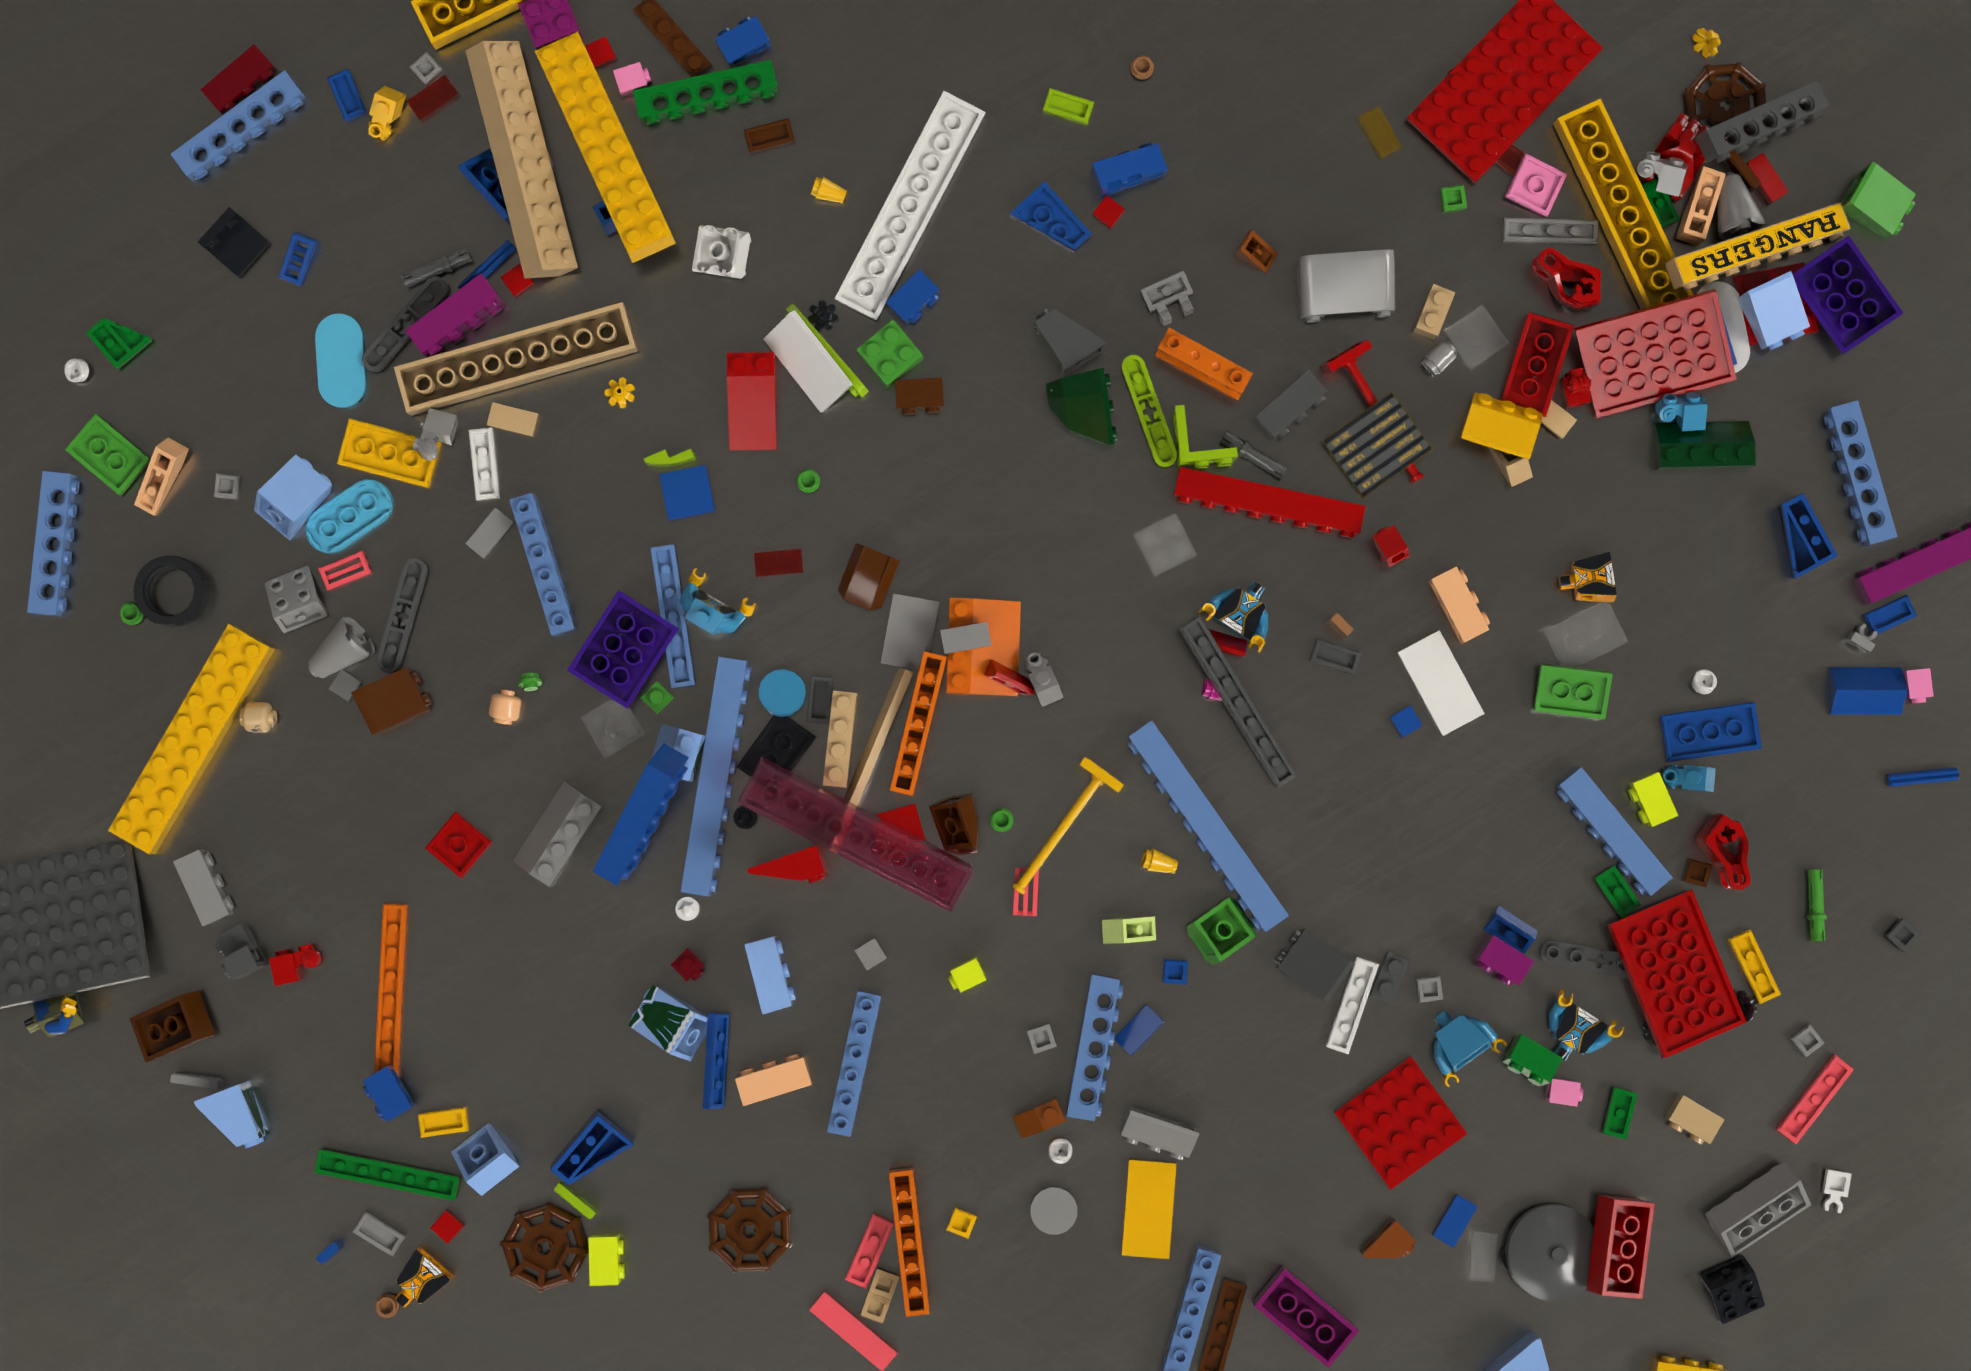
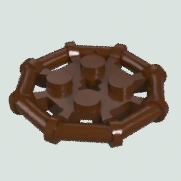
M1741 62L1724 65L1707 64L1703 66V70L1689 87L1684 88L1686 112L1689 117L1687 122H1690L1692 118L1698 122L1705 119L1712 123V126L1718 125L1752 110L1750 107V96L1755 93L1757 107L1766 103L1765 82L1762 83L1744 68ZM1731 74L1730 80L1717 81L1715 75ZM1740 76L1752 88L1747 91L1744 85L1736 82L1738 77ZM1708 80L1711 86L1704 94L1699 92L1698 89ZM1724 99L1731 102L1732 106L1729 107L1728 111H1725L1724 107H1720V103ZM1695 100H1701L1702 113L1696 115Z
M765 1187L762 1189L734 1190L732 1188L712 1212H708L710 1242L708 1249L725 1262L734 1273L764 1270L768 1272L782 1254L792 1247L793 1243L791 1242L790 1235L791 1211L775 1199ZM740 1199H757L756 1206H741ZM763 1202H766L777 1214L773 1217L768 1215L761 1208ZM733 1203L736 1208L733 1214L728 1219L721 1216ZM779 1220L781 1223V1238L774 1236L773 1223ZM718 1223L725 1225V1239L719 1240ZM746 1224L748 1226H755L754 1232L756 1234L754 1236L751 1234L746 1236L744 1234V1226ZM771 1242L778 1245L766 1258L763 1251ZM726 1244L731 1246L738 1253L736 1259L723 1246ZM753 1254L758 1255L759 1261L742 1262L743 1255Z
M546 1202L545 1205L523 1212L517 1211L504 1239L500 1241V1246L503 1248L510 1270V1277H515L538 1289V1292H544L546 1289L568 1282L573 1283L586 1255L589 1254V1248L587 1247L580 1224L581 1219L552 1205V1202ZM544 1215L543 1223L531 1226L528 1222L529 1219ZM551 1216L567 1223V1225L562 1229L550 1222ZM522 1226L526 1232L521 1242L514 1241ZM571 1229L577 1246L570 1247L569 1238L566 1233ZM547 1241L551 1251H546L543 1254L540 1252L541 1247L538 1245ZM515 1248H519L523 1257V1262L519 1265L513 1251ZM568 1254H576L569 1269L566 1268L563 1263ZM527 1266L539 1272V1277L536 1278L524 1272L523 1269ZM559 1269L562 1274L546 1279L545 1273Z

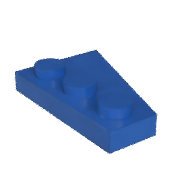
M1045 181L1010 213L1074 250L1092 235L1088 228Z

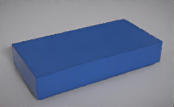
M349 69L327 77L345 122L368 114Z
M1904 595L1862 616L1870 633L1875 630L1877 634H1880L1916 617L1917 614L1908 595Z
M1456 1194L1432 1235L1454 1248L1478 1206Z

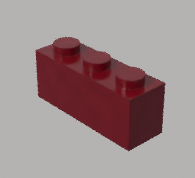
M253 44L200 90L215 108L224 115L244 98L257 91L256 88L259 85L269 82L274 77L277 69L260 49Z

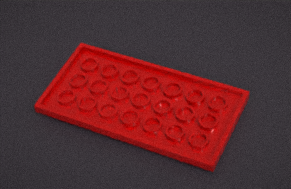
M1519 0L1418 105L1406 120L1475 184L1597 56L1603 47L1554 0Z

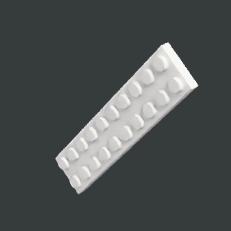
M943 91L835 297L836 301L875 321L878 320L886 305V301L892 294L986 112Z

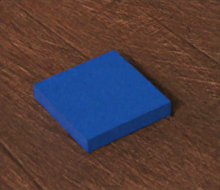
M706 465L659 474L668 521L715 512Z

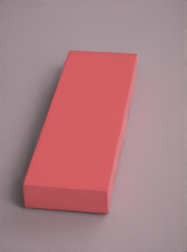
M875 1213L872 1214L845 1280L867 1289L895 1224L894 1221Z

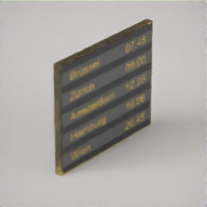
M1393 391L1322 440L1340 465L1341 471L1345 472L1363 498L1433 450V447L1415 424V419L1410 417Z

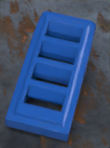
M300 232L293 233L279 278L301 286L319 240ZM298 242L308 244V249L298 245ZM295 250L306 254L305 258L294 254ZM291 260L303 263L302 267L290 263ZM288 268L300 272L299 276L287 272Z

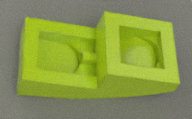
M665 449L644 458L648 466L654 467L677 466L697 460L692 449L672 457L669 456Z

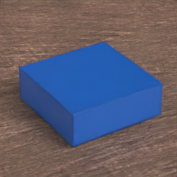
M1411 705L1390 717L1401 738L1423 726Z
M1164 959L1163 983L1187 985L1188 961Z
M338 1239L335 1240L316 1259L320 1264H324L343 1247V1244Z

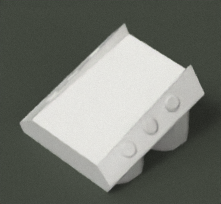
M700 225L692 271L742 279L746 275L745 269L749 245L752 242L749 232L739 231L730 227L723 229L710 225Z

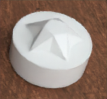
M70 359L64 368L65 376L71 382H83L89 375V367L83 359Z
M1699 670L1692 678V687L1700 694L1711 693L1717 685L1716 676L1709 670Z
M684 897L677 902L675 910L680 919L690 921L698 916L700 906L696 899Z
M1063 1138L1053 1140L1048 1150L1050 1159L1059 1164L1069 1161L1072 1156V1145L1070 1142Z

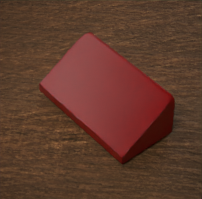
M1764 153L1746 163L1762 183L1757 188L1768 205L1789 192Z
M1208 629L1222 652L1241 658L1245 656L1247 640Z
M990 660L984 674L986 677L1021 695H1032L1035 693L1031 681L1027 677L994 660Z

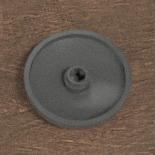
M1559 1204L1540 1205L1524 1213L1511 1228L1505 1248L1506 1264L1515 1283L1526 1293L1546 1301L1566 1300L1583 1291L1587 1287L1594 1233L1592 1224L1578 1211Z

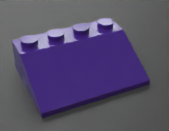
M1849 236L1793 274L1799 294L1842 355L1903 314L1900 307Z
M618 590L567 671L628 709L679 628Z

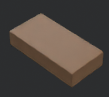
M1338 613L1332 615L1326 621L1342 639L1354 630Z

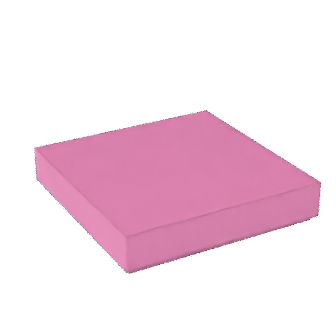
M1526 153L1523 155L1504 197L1543 217H1548L1567 174Z

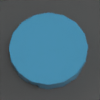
M785 669L774 670L761 681L759 701L770 714L779 717L790 716L803 706L806 697L805 684L796 673Z

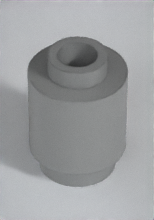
M1440 340L1424 356V360L1421 363L1429 373L1435 376L1437 373H1441L1457 357L1454 353L1456 348L1449 341L1443 342Z

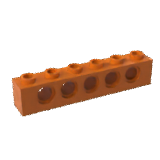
M923 650L889 787L890 791L913 796L947 659L945 655Z
M909 1167L889 1170L905 1315L909 1317L930 1314L914 1169Z

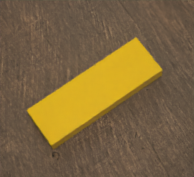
M1751 929L1729 938V944L1754 997L1758 1000V1004L1781 995Z

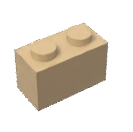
M1433 284L1428 291L1413 332L1435 340L1440 333L1456 292Z
M1679 1093L1664 1117L1670 1121L1668 1126L1680 1133L1683 1129L1691 1133L1689 1138L1701 1145L1703 1142L1712 1143L1725 1120Z

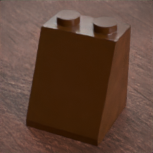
M406 667L351 692L372 735L382 736L432 711L429 706L432 704L431 699L426 691L422 693L418 685L421 683V680L415 670L411 671L410 668Z

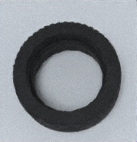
M161 556L149 561V563L142 567L134 582V600L138 609L148 620L161 626L174 628L188 625L204 613L209 602L210 586L206 575L194 562L179 556ZM169 568L180 569L186 572L194 586L193 599L189 606L183 612L175 615L164 614L158 611L150 597L151 585L155 577L163 570Z

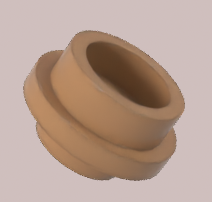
M1138 56L1132 61L1131 73L1137 79L1144 80L1153 74L1154 63L1149 57Z
M383 1294L377 1299L375 1309L381 1317L390 1318L398 1312L400 1304L395 1300L396 1296L393 1294Z

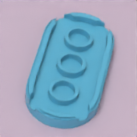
M340 313L332 314L319 323L315 333L318 389L322 398L330 405L337 408H349L363 398L367 388L366 368L362 362V356L365 352L364 335L361 326L352 317Z
M360 480L316 509L309 516L306 525V537L309 543L323 553L332 554L344 550L388 519L393 509L391 492L384 484L375 480Z

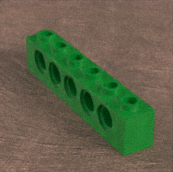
M771 60L633 90L641 123L645 122L647 125L658 123L659 119L665 117L677 119L687 112L692 114L703 113L705 108L714 107L715 109H722L728 107V103L736 101L738 104L748 103L754 97L760 96L761 99L773 97L774 93L779 92ZM749 79H757L759 81L758 85L755 88L747 87L746 83ZM731 83L736 86L732 93H725L723 91L726 84ZM704 89H711L713 91L712 96L706 99L702 98L700 94ZM681 94H688L690 96L689 101L684 104L677 101L678 97ZM659 99L667 101L666 106L662 109L654 107L655 102Z

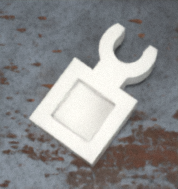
M1831 1169L1825 1170L1822 1192L1828 1194V1198L1823 1201V1210L1828 1211L1829 1205L1835 1202V1212H1842L1843 1204L1840 1198L1841 1196L1848 1197L1851 1173Z

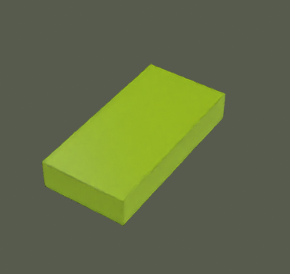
M1049 88L1042 112L1088 125L1094 101Z
M563 1180L554 1188L557 1194L586 1218L591 1220L599 1211Z

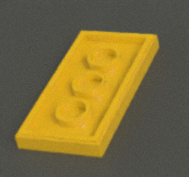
M349 418L337 464L429 488L438 456L434 460L428 461L423 459L418 451L413 450L415 435ZM436 442L439 454L441 442Z
M1129 1159L1121 1255L1169 1259L1177 1163Z

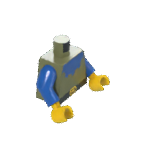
M76 993L33 1002L35 1015L24 1021L30 1033L41 1028L48 1037L65 1034L68 1030L84 1024Z

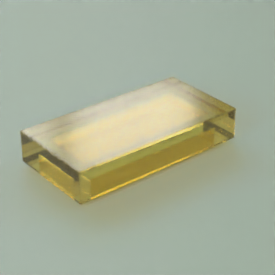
M1379 106L1358 117L1359 123L1380 159L1402 148Z

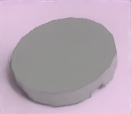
M1047 1187L1040 1190L1031 1203L1030 1215L1034 1225L1040 1231L1049 1235H1059L1068 1231L1074 1225L1077 1218V1204L1074 1197L1067 1190L1061 1187Z

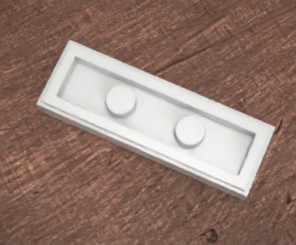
M493 428L468 430L476 501L499 499L500 489Z

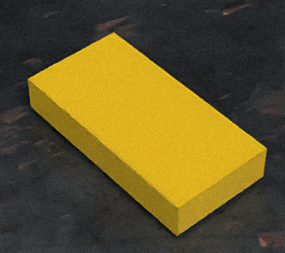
M466 1107L418 1114L421 1138L469 1131Z

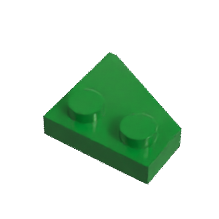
M106 318L101 319L86 332L117 370L153 341L146 335Z

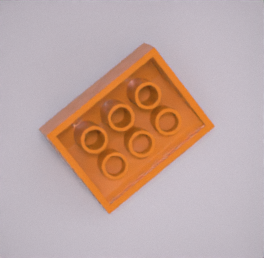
M950 598L949 629L987 622L992 646L948 653L947 694L1018 696L1017 692L986 677L984 674L990 660H994L1019 673L1021 602Z

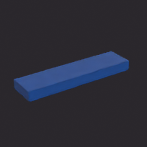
M708 1013L702 1109L724 1108L729 1013Z

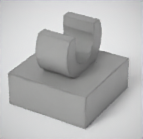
M1862 623L1858 627V633L1851 630L1846 639L1871 653L1876 644L1869 640H1873L1877 636V631L1873 630L1870 635L1865 636L1864 629L1867 625Z

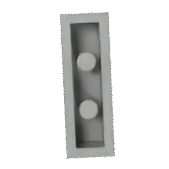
M199 849L173 861L202 927L209 926L234 914L232 908H234L233 902L229 895L225 896L222 889L224 882L218 873L215 874L212 867L214 860L209 852H205V849Z

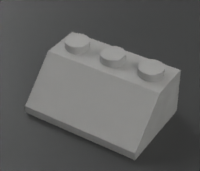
M1129 1106L1120 1134L1124 1136V1141L1137 1145L1139 1141L1147 1144V1149L1159 1153L1163 1149L1170 1152L1169 1156L1183 1160V1157H1190L1198 1139L1199 1131L1196 1128Z

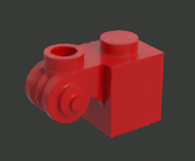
M1583 368L1570 370L1569 373L1565 374V378L1559 381L1564 409L1587 405L1592 402L1590 395L1591 380L1583 372Z
M1395 525L1389 528H1381L1373 536L1374 545L1380 553L1379 557L1381 561L1387 564L1388 568L1409 557L1408 546Z
M312 944L299 946V952L290 953L289 949L275 952L276 957L269 958L274 985L279 986L303 980L300 966L303 964L306 968L317 967L321 963V954L313 948Z

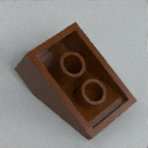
M199 990L179 995L129 1018L146 1063L215 1035Z

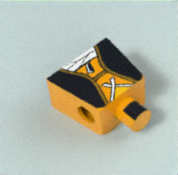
M1610 552L1573 562L1571 575L1559 576L1560 590L1574 589L1575 600L1614 602L1617 593Z
M420 1246L414 1251L396 1280V1283L402 1290L395 1297V1300L403 1307H406L413 1299L422 1304L454 1276Z

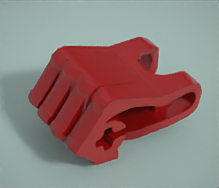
M1680 113L1654 151L1661 155V159L1676 157L1688 164L1680 196L1670 195L1672 200L1676 202L1683 197L1704 161L1706 162L1695 137L1709 129L1705 125H1702L1699 129L1700 122L1693 118L1690 122H1687L1689 117L1683 113ZM1653 173L1648 178H1643L1640 176V180H1642L1643 182H1649L1653 179L1656 173Z
M1553 248L1541 251L1539 256L1534 258L1532 271L1548 285L1557 301L1574 311L1592 308L1599 304L1601 300L1602 277L1600 269L1569 260ZM1561 281L1576 283L1569 291L1568 296L1564 293Z
M1716 813L1697 835V844L1714 864L1720 884L1726 889L1743 890L1751 883L1747 864L1749 841L1740 822L1734 821L1724 814ZM1738 838V845L1734 854H1732L1723 844L1735 842Z

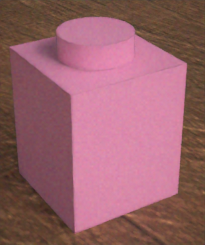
M640 62L613 70L622 98L633 95V90L649 87L647 82H650L651 78L647 67L642 68Z
M1930 668L1902 671L1908 689L1905 700L1911 699L1912 704L1926 702V697H1933Z
M1553 1078L1551 1083L1547 1084L1545 1101L1577 1107L1578 1101L1581 1102L1583 1098V1087H1580L1581 1083L1578 1081Z

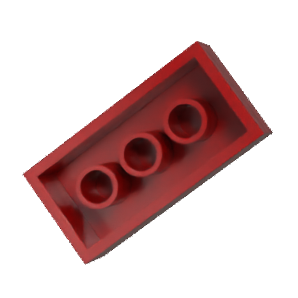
M1598 1195L1587 1291L1602 1296L1643 1299L1655 1203L1637 1198Z

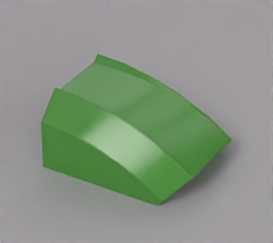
M1228 897L1187 925L1188 936L1191 937L1202 953L1204 960L1213 966L1222 962L1256 937L1253 924L1239 903L1231 897Z

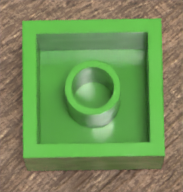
M891 320L857 349L859 356L887 389L895 384V380H900L924 360L923 354L894 320Z

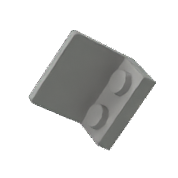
M309 566L265 582L273 619L283 633L328 616L326 608L317 596Z

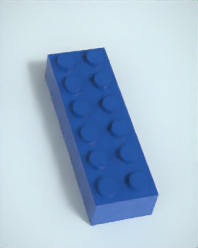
M663 743L647 763L592 872L618 886L622 879L627 880L633 869H636L642 859L640 855L648 847L651 841L649 839L651 834H654L658 828L660 817L664 815L669 807L668 801L676 793L679 787L677 785L679 780H682L688 770L685 764L689 757Z

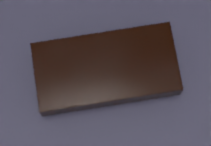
M789 118L743 130L750 154L795 142Z
M1735 151L1730 153L1731 156L1723 160L1732 172L1741 176L1749 192H1752L1762 184Z

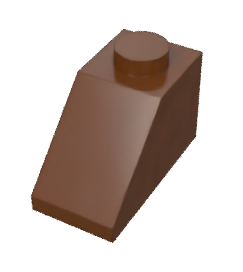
M1056 1097L1012 1116L1022 1138L1043 1132L1066 1121Z
M1393 1218L1360 1253L1365 1258H1400L1402 1255L1406 1257L1415 1248L1413 1244L1416 1240Z

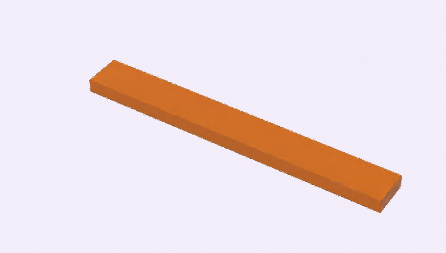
M383 904L374 1074L392 1065L398 1077L408 905Z

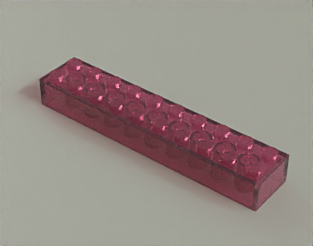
M760 757L739 796L738 804L949 912L952 911L973 872L971 864L763 757Z

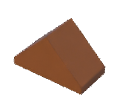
M1249 229L1237 248L1235 255L1260 271L1267 273L1278 253L1253 230Z

